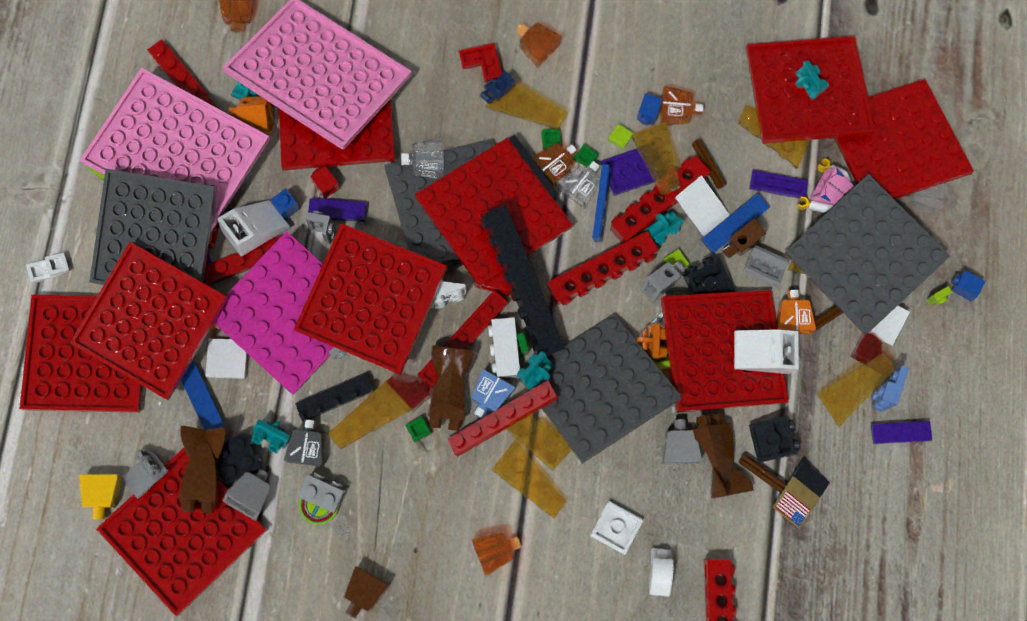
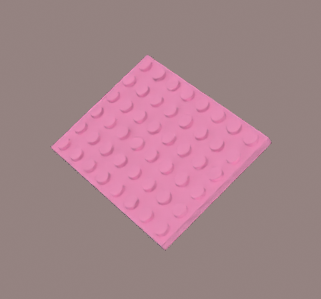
M289 0L222 67L224 73L342 150L351 143L412 76L411 70L300 0Z
M141 68L79 161L104 176L105 169H113L216 186L217 193L211 227L212 232L218 222L217 218L224 213L269 142L270 137Z

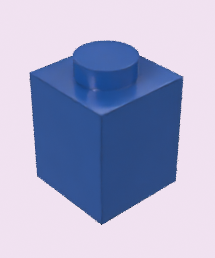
M644 94L636 120L644 125L654 126L662 99Z
M286 188L270 199L284 220L300 210L297 202Z
M965 270L955 275L951 282L953 284L951 290L971 302L978 297L986 281Z

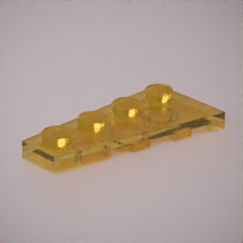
M517 82L498 102L494 99L491 104L487 103L485 106L488 109L553 129H559L568 115L566 111Z
M746 105L737 123L753 136L761 139L756 109ZM811 140L767 143L765 145L775 150L782 159H786L797 170Z
M666 122L632 134V140L661 194L664 195L679 189L680 183Z
M883 352L817 395L838 427H840L895 368Z
M384 382L327 435L340 449H343L372 431L374 432L383 425L396 420L403 414H407L412 409Z
M530 415L506 429L552 471L572 451L557 430L530 417Z
M515 439L493 467L492 471L554 519L566 502Z

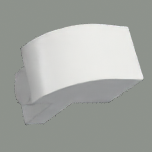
M651 548L649 595L670 596L673 578L671 550Z

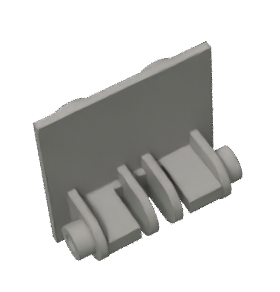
M144 449L137 450L135 457L139 462L122 477L137 499L146 493L168 471L153 450L149 453Z

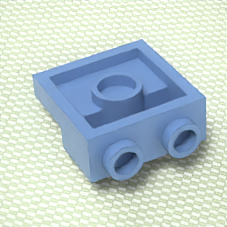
M900 366L886 375L884 384L875 388L872 392L873 409L884 412V410L887 411L898 405L909 368Z

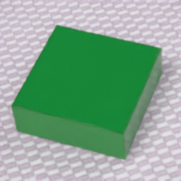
M560 129L541 130L542 150L561 149Z
M584 144L573 157V161L588 171L589 166L592 162L596 161L599 154Z
M523 333L516 334L521 356L528 355L529 348L525 335Z
M423 416L405 425L414 443L432 434Z

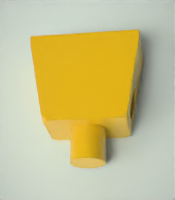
M79 475L82 507L93 508L92 520H104L105 508H116L123 480L122 476Z

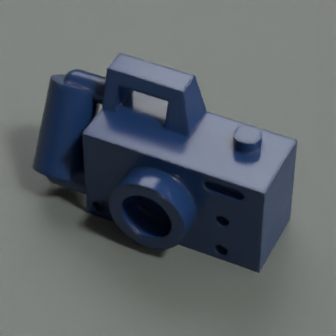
M505 71L496 80L491 79L483 86L485 91L481 92L480 97L488 104H491L494 99L498 102L516 85V81Z

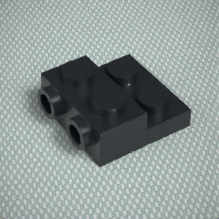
M708 256L701 260L702 264L697 267L696 265H691L685 269L686 273L682 274L689 291L693 292V294L735 292L720 258Z
M789 416L749 424L758 463L799 455L798 450H801L798 438H794L793 431H796L795 422L793 419L790 420Z
M243 432L226 440L227 442L224 443L223 449L216 460V465L226 486L237 482L246 472L254 474L258 470L263 469L261 464L264 461L260 453H256L253 448L256 444L251 441V434L248 435L246 432Z

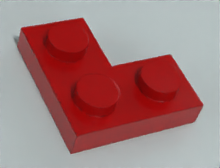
M494 43L459 50L462 69L481 66L485 83L491 79L496 80L502 74Z

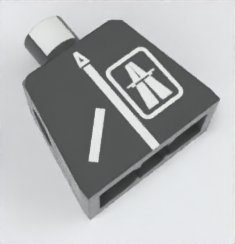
M305 420L303 430H293L284 456L285 462L324 467V438L322 433L315 432L316 421Z

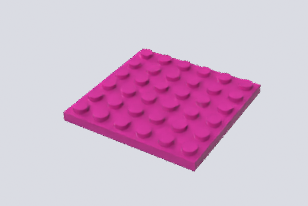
M286 231L225 295L229 298L214 324L294 395L330 356L329 351L334 347L294 331L323 264Z

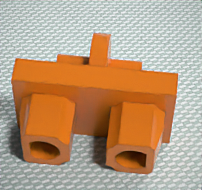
M659 323L647 326L646 331H642V337L636 338L638 344H642V349L651 360L667 356V348L659 346L660 340H666L665 328L660 327Z

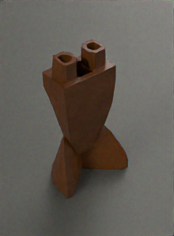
M432 345L431 358L438 379L432 392L428 410L431 428L441 429V421L444 418L449 419L448 430L459 431L465 414L463 379L473 364L476 351Z
M722 413L696 417L698 428L693 429L694 437L706 452L713 467L711 499L754 491L751 481L733 467L734 443L730 423H724Z
M181 426V440L190 458L183 475L179 494L183 512L195 513V504L202 503L201 512L213 514L215 505L219 504L220 491L216 460L223 449L228 434L227 428L204 430Z

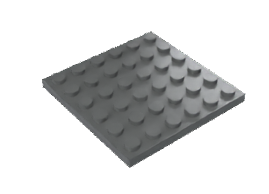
M493 139L437 152L434 156L428 154L409 159V164L401 165V161L384 165L409 251L442 264L459 260L414 196L420 190L494 146ZM419 162H427L428 165L420 164ZM436 165H437V175H423V174H436ZM428 166L429 168L435 167V169H429L435 170V172L428 173V171H424V169L428 168Z
M105 169L89 282L105 284L129 241L203 282L217 187Z
M869 174L785 252L864 335H867L950 257Z
M615 314L564 346L565 349L547 356L548 360L553 364L548 371L550 375L549 381L559 399L541 409L581 464L681 400V395ZM542 379V380L536 385V387L539 386L540 384L546 382V381Z

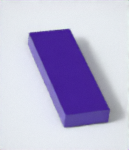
M752 170L749 189L799 199L806 196L808 180Z
M310 198L308 212H322L324 215L330 216L331 220L365 222L367 204L366 202Z
M930 421L871 425L873 444L932 441Z

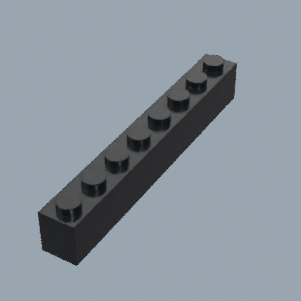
M506 204L481 214V225L484 230H487L489 235L488 242L495 249L497 254L495 259L498 265L502 266L504 281L509 284L512 290L510 291L511 298L519 307L517 309L518 315L522 320L524 319L526 324L525 331L533 341L532 348L534 353L538 355L542 351L547 357L565 349Z

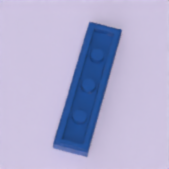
M602 164L592 236L595 242H601L603 239L612 171L610 166Z
M757 193L703 237L701 241L714 254L729 241L732 235L753 219L758 218L770 207Z
M190 363L181 381L204 430L226 428L196 363Z

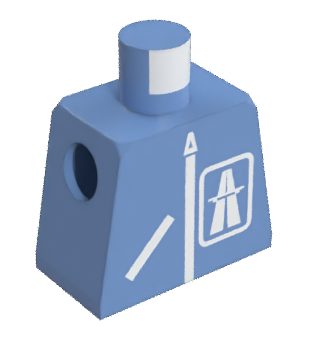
M483 369L471 398L474 403L478 404L472 414L482 419L487 411L494 412L501 408L514 393L515 387Z

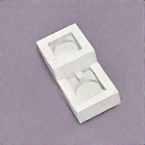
M64 253L47 256L45 260L26 264L31 284L57 277L69 271Z

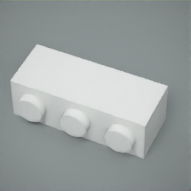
M515 317L492 319V325L488 326L489 337H493V344H490L491 356H495V363H492V373L500 379L519 378L517 376L520 366Z

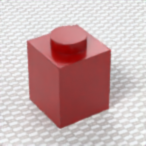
M326 166L323 168L319 167L312 172L310 176L311 181L324 199L340 189L338 182Z

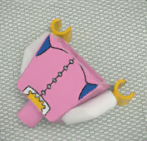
M823 159L821 163L825 166L818 164V171L824 174L810 197L812 201L809 202L806 197H800L799 200L804 201L806 204H797V208L805 210L809 207L810 210L827 213L855 187L851 182L848 172L836 165L831 166L828 159Z

